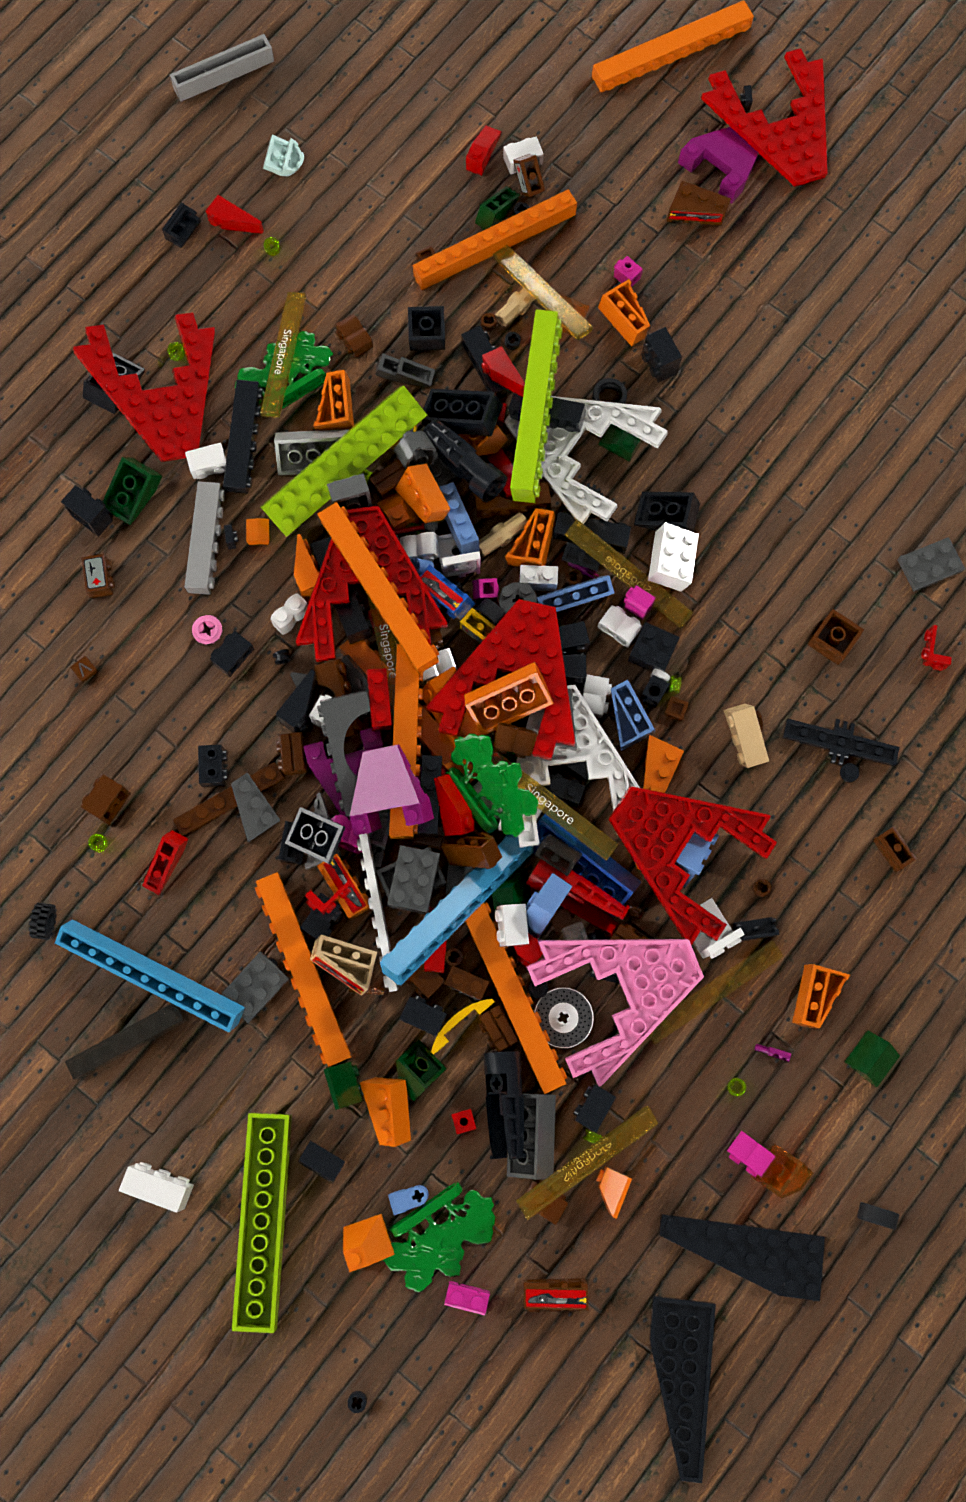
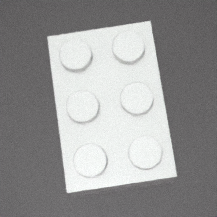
M665 522L655 532L648 581L680 592L692 583L699 534Z
M144 1162L128 1166L119 1188L120 1192L176 1213L185 1209L194 1186L189 1183V1179L178 1176V1178L171 1177V1173L163 1169H159V1171L152 1170V1166Z

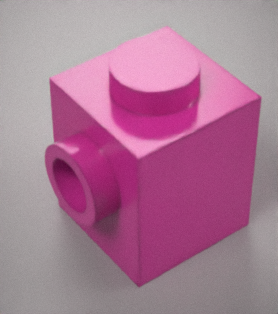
M626 256L615 264L613 277L620 283L630 279L632 287L641 279L643 269L630 257Z
M497 578L472 581L473 599H493L498 597L499 586Z

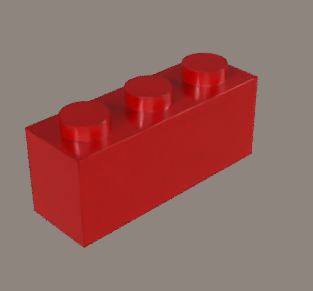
M386 668L367 669L372 731L391 730Z

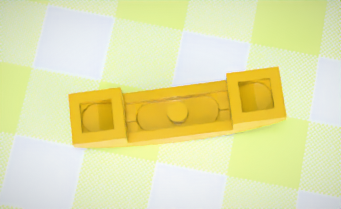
M493 999L478 1001L455 1014L436 1037L431 1050L432 1054H436L449 1042L444 1035L468 1014L475 1010L480 1016L495 1001Z

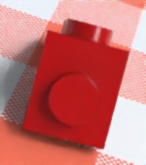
M933 625L925 632L924 641H926V646L922 650L921 658H923V665L941 671L951 665L952 657L933 653L937 633V625Z
M347 881L325 904L310 890L305 895L308 899L305 903L313 911L318 909L323 915L326 912L329 914L337 906L335 903L340 898L344 899L350 894L352 885Z

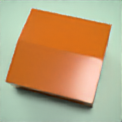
M246 519V541L249 545H269V519Z

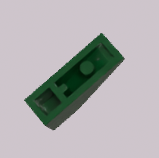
M505 186L480 205L475 224L485 230L500 223L520 198V194Z

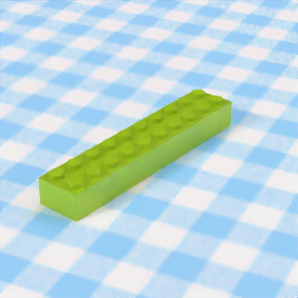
M535 311L510 485L513 501L535 503L536 497L540 496L539 479H542L543 476L542 461H545L544 444H547L548 440L547 426L550 425L549 408L552 409L553 397L551 396L552 391L555 389L554 373H557L558 362L556 361L557 356L560 354L559 339L562 338L563 327H561L562 319H559L558 311Z
M404 385L400 386L260 508L287 537L331 499L327 484L359 475L401 439L404 433L410 431L423 420L427 414Z
M248 1113L232 1331L274 1333L277 1330L292 1114Z

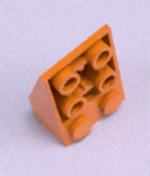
M298 534L294 578L302 598L309 603L320 571L317 561L311 553L307 539H302L301 535Z

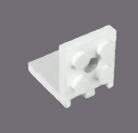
M452 534L439 536V560L443 576L446 578L458 576L460 578L466 577V574L476 572V574H480L481 558L479 551L455 556L452 554V550L458 547Z
M712 898L700 905L727 924L717 941L712 940L700 931L693 943L703 959L709 956L713 959L725 952L723 949L725 946L729 949L742 941L740 937L745 934L741 928L735 931L731 929Z

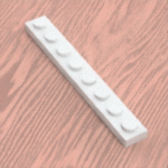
M369 833L359 835L360 839H357L358 850L363 853L361 866L362 870H366L367 874L364 882L366 890L370 889L371 897L368 898L370 910H374L375 917H372L373 928L378 931L376 944L378 949L381 948L382 956L379 957L381 962L384 955L391 952V946ZM383 976L384 986L389 988V992L399 989L397 983L389 977Z

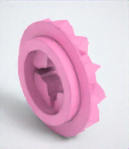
M211 615L199 617L192 626L194 638L199 643L205 645L214 644L215 641L220 639L223 632L220 621ZM204 624H206V626H208L209 629L213 628L210 630L211 636L207 635V633H203L205 631Z

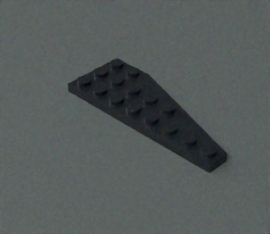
M661 1214L659 1235L778 1296L820 1301L824 1236Z
M653 1295L649 1341L679 1478L681 1481L702 1483L716 1304Z

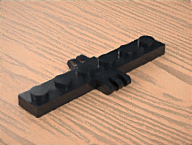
M792 719L786 720L783 739L829 750L828 755H831L830 763L835 764L836 757H839L838 765L842 766L844 759H848L849 755L890 766H895L897 763L900 747L853 735L855 723L851 722L849 729H847L848 721H843L842 726L839 727L840 719H836L833 730Z

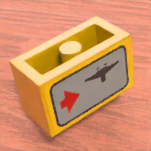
M473 608L460 621V629L479 644L495 627V625Z

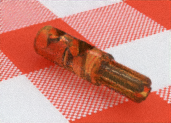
M369 986L365 993L368 995H384L385 989ZM349 987V992L357 993Z

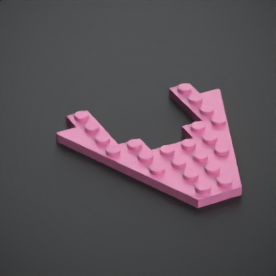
M688 939L539 940L538 944L545 959L526 966L534 986L587 963H590L597 980L616 973L630 1007L612 1015L619 1034L565 1058L573 1078L592 1071L599 1087L609 1079L704 978Z

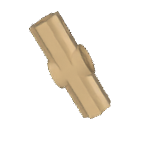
M532 280L519 292L515 291L509 297L507 304L495 314L501 326L507 327L518 315H523L527 312L531 303L543 292V290L540 292L537 290L541 287H537L538 284L540 285L539 282Z
M519 512L505 523L501 522L494 526L489 534L479 540V553L486 557L500 546L508 545L514 539V536L524 530L523 527L527 523L526 517Z

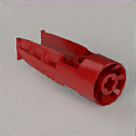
M544 853L526 884L540 892L551 874H555L572 886L560 906L609 932V936L612 937L619 924L597 907L620 919H624L630 906L627 905L625 907L604 890Z

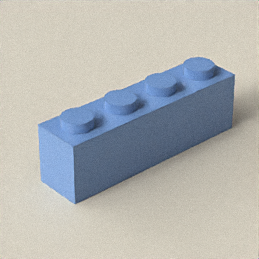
M454 482L440 486L439 488L450 507L445 520L460 554L480 552L479 538Z
M604 575L537 596V603L556 607V612L615 593L610 576Z

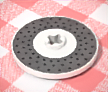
M556 988L547 992L544 997L540 998L534 1011H537L542 1023H539L542 1031L546 1030L550 1038L548 1044L554 1047L570 1048L580 1044L587 1038L593 1026L594 1016L589 1001L580 992L571 988ZM561 1012L569 1015L567 1023L559 1022L558 1019Z

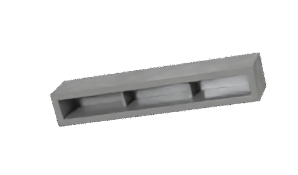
M265 34L169 74L180 102L274 62L272 47Z
M198 481L184 586L188 593L210 595L211 589L214 588L215 580L212 576L213 571H216L217 567L215 553L219 551L217 536L221 534L219 519L223 517L221 502L225 500V490L222 489L220 483Z

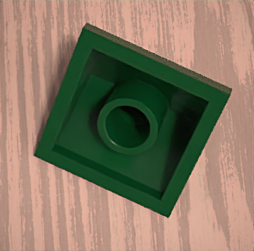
M867 1030L844 1062L877 1088L900 1055L890 1042Z

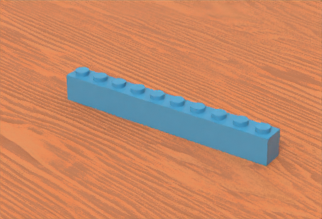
M507 834L498 845L502 858L497 862L496 866L491 869L476 867L471 873H467L458 886H454L450 893L444 899H441L437 906L431 912H428L417 926H414L409 934L400 940L390 953L384 955L380 962L382 972L401 986L533 853V846L519 848L518 837H514L513 834Z
M73 919L62 925L59 929L55 944L227 1032H231L239 1024L245 1009L244 1006Z

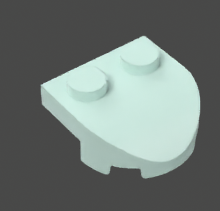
M272 135L263 169L280 176H290L301 167L304 161V153L301 152L298 147L299 144L292 138L288 142Z

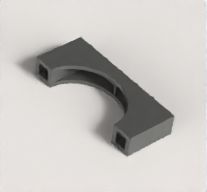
M366 690L320 700V705L317 706L319 717H323L325 722L324 725H321L323 735L328 736L329 743L326 744L328 755H332L334 761L330 763L332 774H337L338 781L335 782L337 793L341 792L342 800H339L341 812L345 811L346 816H350L357 776L350 769L345 759L344 739L351 723L360 715L371 711Z

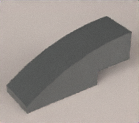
M382 353L378 360L375 375L404 384L430 387L435 369L403 357L399 360Z
M388 810L378 811L382 828L369 833L376 870L381 869L383 866L389 841L390 811Z

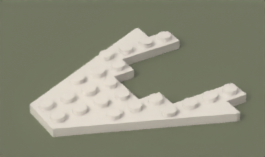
M551 396L585 404L586 416L580 432H568L565 429L558 427L554 429L547 426L548 440L547 444H544L545 461H542L543 477L581 527L591 513L608 521L616 510L617 503L573 480L581 464L567 455L585 430L601 438L610 424L658 448L668 434V430L654 424L661 414V408ZM509 414L504 422L517 440L520 421L510 418Z
M568 685L567 688L571 689L577 750L556 746L552 761L533 755L531 757L526 756L525 759L518 757L516 763H520L522 778L518 782V788L529 790L528 784H532L533 787L550 785L548 766L586 761L589 780L608 778L614 811L630 786L640 787L575 685ZM545 708L529 715L526 729L536 731L538 735ZM523 815L525 830L518 836L519 848L538 846L539 837L535 815ZM500 819V823H499V826H498V831H502V829H501V819Z

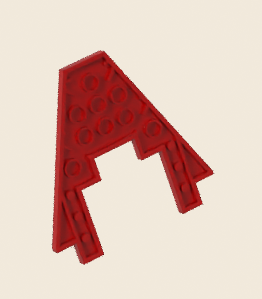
M801 48L786 52L784 58L803 97L794 99L790 103L795 116L768 124L762 109L746 114L726 70L710 74L708 80L713 90L702 93V101L794 187L826 177L828 172L822 58L808 62Z
M193 312L175 315V321L189 366L172 369L176 383L175 386L142 390L137 373L123 376L118 375L104 325L85 327L89 344L74 346L73 353L161 462L186 458L185 452L198 449L215 327L198 329Z
M379 506L347 510L349 514L348 520L350 523L354 521L359 529L357 534L360 538L363 536L369 545L367 547L370 553L373 551L379 560L377 562L380 568L384 567L389 575L387 580L389 583L393 582L399 592L396 594L398 597L407 596L409 614L414 613L419 621L417 626L420 630H425L429 637L427 641L431 646L430 630L447 628V621ZM332 538L296 639L297 646L314 644L315 660L317 662L336 660L331 605L350 603L348 584L360 583Z
M522 599L517 600L427 705L428 711L443 714L438 729L439 733L458 737L467 709L464 694L471 692L474 684L484 686L496 680L498 671L510 674L535 662L543 676L553 704L545 708L532 755L552 761L557 743L575 747L556 607Z
M633 786L627 789L608 819L682 938L688 939L691 946L700 931L712 940L717 941L727 925L680 892L690 874L675 865V862L693 833H696L707 842H711L718 829L722 828L764 859L769 857L777 844L775 840L762 832L771 817L768 814Z

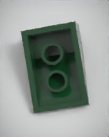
M122 457L102 502L106 505L105 508L111 514L131 525L156 492L163 475L134 458Z
M347 1062L323 1069L335 1110L364 1101V1095L357 1080V1077L360 1076L357 1065Z

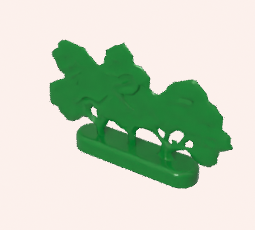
M301 331L292 338L289 348H280V343L268 344L266 349L268 353L263 359L266 365L264 369H257L255 367L239 369L238 380L257 381L261 387H267L271 390V392L266 391V393H263V397L271 396L263 403V410L267 415L276 414L324 384L326 373L323 369L312 371V368L328 366L333 352L328 346H314V333ZM301 372L305 374L304 377L300 378L296 382H293L294 378H296L298 373ZM281 381H287L290 384L279 392L275 391L277 384Z
M468 734L465 738L461 736L455 738V749L451 753V760L456 765L463 766L464 775L455 767H451L445 774L450 775L471 809L472 816L485 832L492 834L498 828L499 823L494 816L496 815L501 819L503 833L513 834L517 838L525 830L523 815H536L538 799L530 790L518 788V782L522 778L520 763L509 765L505 761H499L497 765L491 762L493 747L491 739L487 735L477 736L476 734ZM471 761L473 763V770L469 774L468 772L470 770L467 768L469 762ZM471 778L477 779L481 783L482 790L479 793L469 783ZM482 797H485L493 803L491 810L481 799ZM502 808L503 811L499 813L497 810Z
M458 1181L451 1184L390 1228L394 1237H399L408 1232L409 1236L404 1243H391L395 1254L383 1259L391 1271L405 1270V1287L413 1289L415 1292L423 1291L432 1283L435 1269L440 1270L445 1276H460L461 1266L459 1262L463 1260L464 1256L461 1243L469 1241L478 1245L489 1243L492 1240V1228L496 1218L492 1212L494 1207L492 1197L483 1198L478 1191L470 1190L466 1193L463 1204L454 1205L451 1201L459 1196L463 1189ZM468 1204L470 1208L466 1209L464 1205ZM445 1207L449 1211L447 1221L440 1225L436 1224L431 1215L440 1208ZM459 1209L465 1211L467 1215L465 1217L458 1216L454 1212V1210L458 1212L460 1211ZM451 1215L455 1217L453 1221L451 1220ZM426 1219L429 1226L424 1234L419 1235L414 1232L412 1228ZM412 1240H414L416 1244L415 1247H412L411 1245Z

